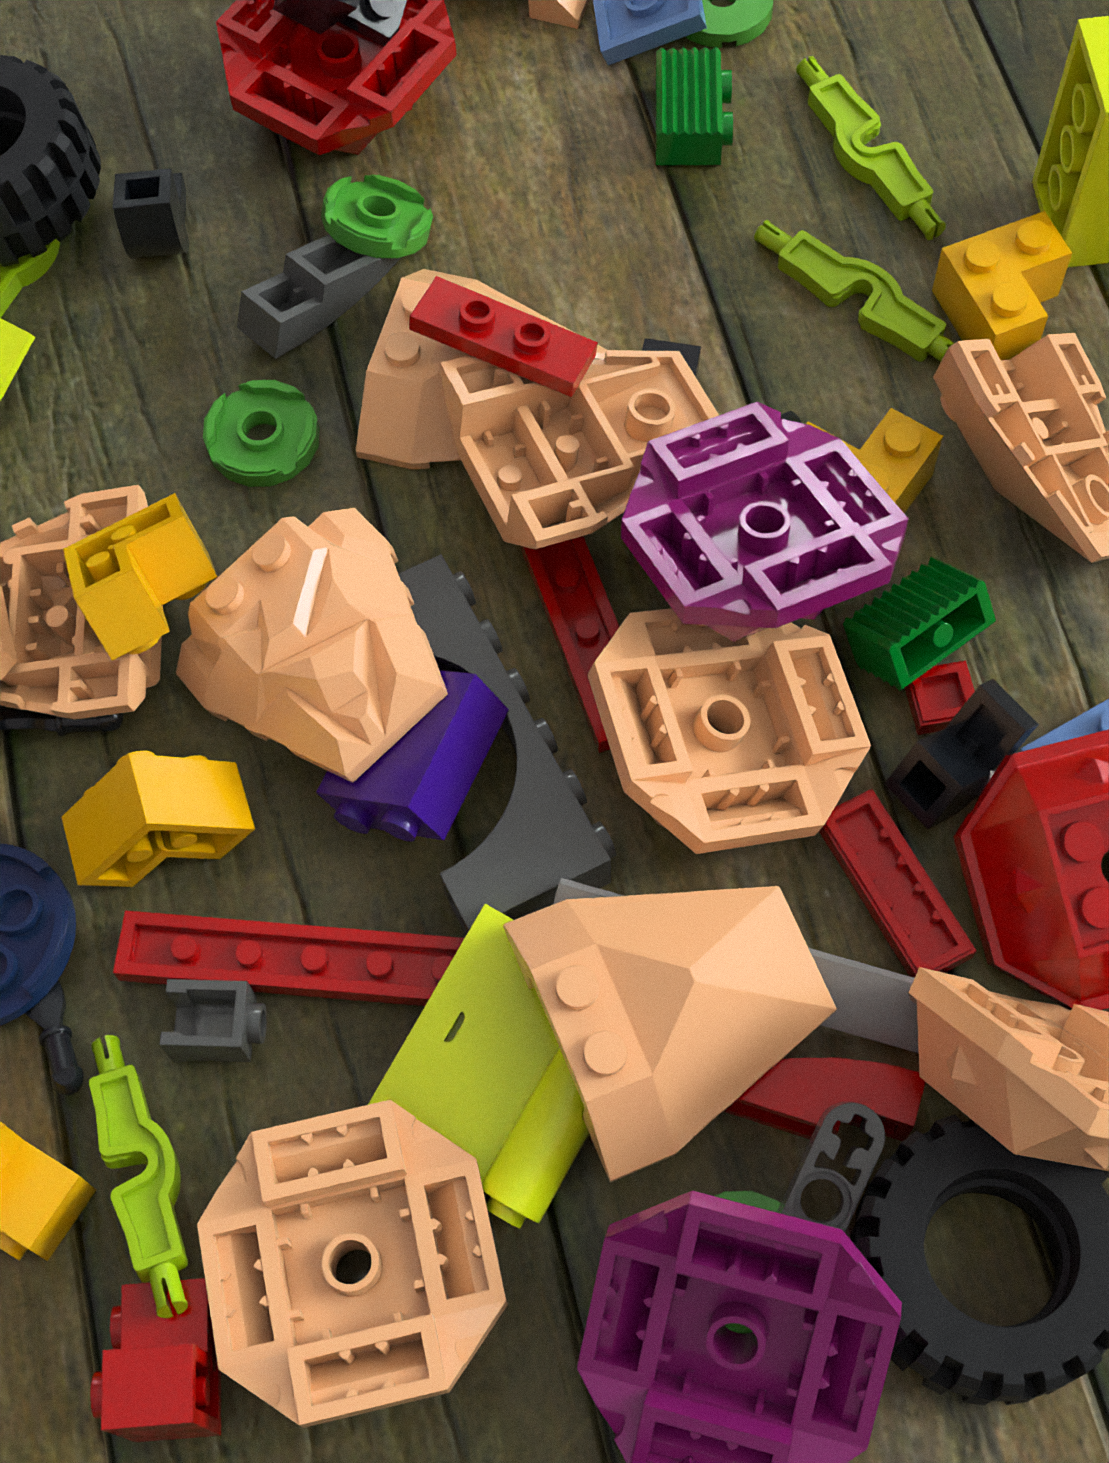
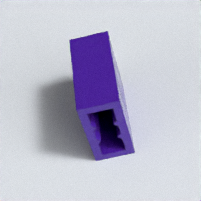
M440 671L448 692L445 698L356 781L352 783L327 771L316 793L336 810L334 814L336 821L352 831L367 834L370 828L384 830L396 838L409 842L414 841L416 836L444 841L509 709L476 674Z

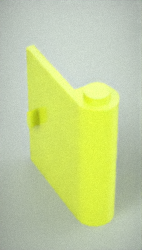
M484 904L368 1105L392 1100L414 1115L417 1120L475 1157L479 1166L483 1190L486 1194L490 1195L486 1203L488 1211L520 1229L526 1218L540 1223L586 1141L589 1132L582 1117L585 1107L535 988H528L503 928V924L513 921V919Z

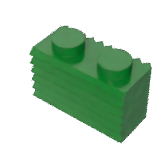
M661 47L656 51V165H721L722 146H732L733 112H722V104H731L732 70H721V50L717 47L712 50L704 47L700 51L695 47L689 51L684 47L678 51L673 47L668 51Z
M930 557L928 565L921 564L919 571L912 570L910 575L902 577L900 585L893 583L891 590H884L881 598L874 597L871 605L865 603L864 607L859 611L855 610L853 618L846 617L843 627L854 659L860 669L865 668L868 674L872 672L876 678L880 677L883 682L887 681L891 687L895 685L900 692L994 624L996 618L985 581L937 558Z

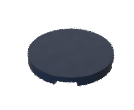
M1 843L0 1026L29 1011L52 989L69 961L76 934L74 903L69 890L58 874L36 854L21 847Z

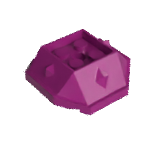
M755 402L648 441L641 461L640 472L622 517L621 539L683 624L705 625L735 642L767 628H778L800 618L814 620L825 608L888 584L905 538L909 518L840 438L808 424L781 419L780 411Z
M690 1191L609 1225L601 1251L577 1370L595 1405L616 1434L614 1441L626 1463H847L868 1448L901 1320L902 1302L842 1229ZM738 1323L748 1327L753 1332L746 1334L736 1333L725 1325Z

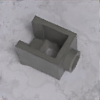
M167 979L166 993L177 1007L174 1032H161L159 1045L173 1063L185 1061L251 1062L252 1044H263L265 1040L267 1010L265 1003H257V997L248 981Z

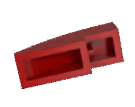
M838 1057L782 1059L772 1069L768 1070L724 1112L810 1140L821 1115L826 1109L836 1103L850 1101L863 1104L872 1109L883 1123L885 1136L904 1141L908 1138L915 1125L926 1082L919 1077L918 1071L886 1063ZM854 1114L853 1119L847 1124L860 1128L862 1118ZM836 1121V1123L834 1124L832 1134L837 1135L841 1123L840 1121Z

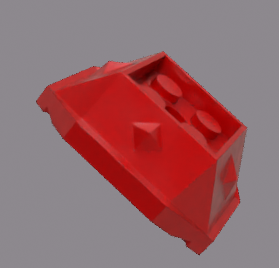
M236 0L216 21L233 110L319 156L333 150L359 155L379 132L394 127L407 111L412 110L413 104L457 55L455 37L444 0H407L399 30L385 46L340 22L322 34H318L273 10L275 0Z
M1108 729L1005 756L984 788L973 810L967 814L953 836L987 964L1019 980L1069 1010H1072L1074 1004L1099 1010L1109 1008V882L1105 879L1101 870L1102 858L1109 850Z

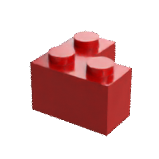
M205 1278L180 1280L188 1307L179 1315L171 1303L169 1290L167 1291L173 1314L171 1318H160L157 1316L156 1304L150 1283L122 1285L121 1305L113 1306L110 1317V1337L113 1350L102 1351V1371L94 1372L91 1380V1410L95 1419L101 1418L102 1431L135 1443L221 1436V1371L218 1369Z

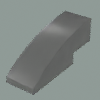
M330 234L287 253L285 255L283 273L241 291L237 328L276 359L301 345L338 319L368 293L402 257L374 258L359 254L337 243Z

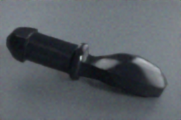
M15 708L0 711V730L43 729L56 731L59 736H65L67 733L113 731L119 729L124 721L123 713L73 720Z
M57 981L52 989L25 1014L44 1029L39 1036V1042L45 1048L52 1071L51 1082L59 1093L69 1096L74 1095L80 1090L83 1085L84 1073L83 1069L78 1066L71 1043V1028L63 1025L66 999L64 990L59 981Z

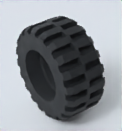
M0 55V155H2L0 156V265L6 267L18 264V258L31 254L34 258L46 252L47 244L55 239L61 242L71 233V224L75 220L79 222L83 220L91 205L88 199L95 198L99 186L101 160L93 137L73 95L59 76L32 61L26 60L23 63L21 59L15 56Z
M955 1114L936 1120L928 1132L922 1134L916 1131L901 1142L895 1153L889 1159H885L867 1188L856 1211L858 1216L855 1226L850 1233V1240L902 1302L901 1320L890 1360L902 1371L907 1367L912 1368L924 1377L921 1385L940 1395L946 1391H951L962 1395V1402L986 1405L991 1401H1004L1006 1406L1028 1402L1044 1394L1048 1395L1085 1375L1103 1360L1101 1355L1109 1348V1196L1102 1186V1183L1109 1177V1172L1013 1154L972 1119L961 1122ZM967 1193H981L1000 1197L1021 1208L1042 1230L1054 1259L1055 1284L1048 1302L1034 1317L1010 1326L985 1324L958 1310L938 1289L927 1267L924 1255V1239L931 1218L950 1199Z

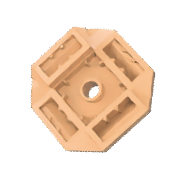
M672 608L629 613L588 673V679L623 792L648 812L658 825L669 830L695 854L815 836L825 825L853 774L871 747L830 634L807 625L800 628L790 622L778 628H767L733 642L705 625L683 624Z
M919 967L908 992L910 1000L917 1004L919 1077L1013 1154L1109 1171V1012L1074 1004L1072 1010H1069L1057 1004L1020 999L990 992L972 979Z
M392 1100L251 1132L236 1157V1163L218 1187L197 1223L218 1369L303 1428L450 1393L508 1305L477 1159L443 1135L417 1120L414 1115ZM353 1250H363L370 1253L371 1268L364 1279L354 1284H344L337 1280V1264L346 1253Z

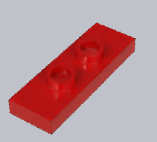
M438 276L434 278L410 314L409 330L569 397L573 396L595 359L598 346L596 341Z
M870 789L836 806L819 833L907 974L915 978L919 967L945 973L972 959L977 950L874 790Z

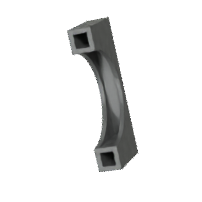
M442 554L399 573L401 582L406 585L414 601V605L411 606L417 625L426 633L439 670L476 674L509 709L501 726L514 748L517 758V771L508 805L488 837L471 854L456 865L440 873L445 896L465 935H467L484 904L515 920L553 905L561 878L596 888H601L611 883V858L617 856L611 837L600 821L591 825L581 807L587 803L581 783L572 769L564 772L561 771L553 756L554 753L558 752V746L552 731L543 718L534 721L525 706V703L530 701L525 683L516 668L508 671L505 670L497 655L503 652L499 637L488 619L479 622L471 606L476 604V600L462 571L452 574Z

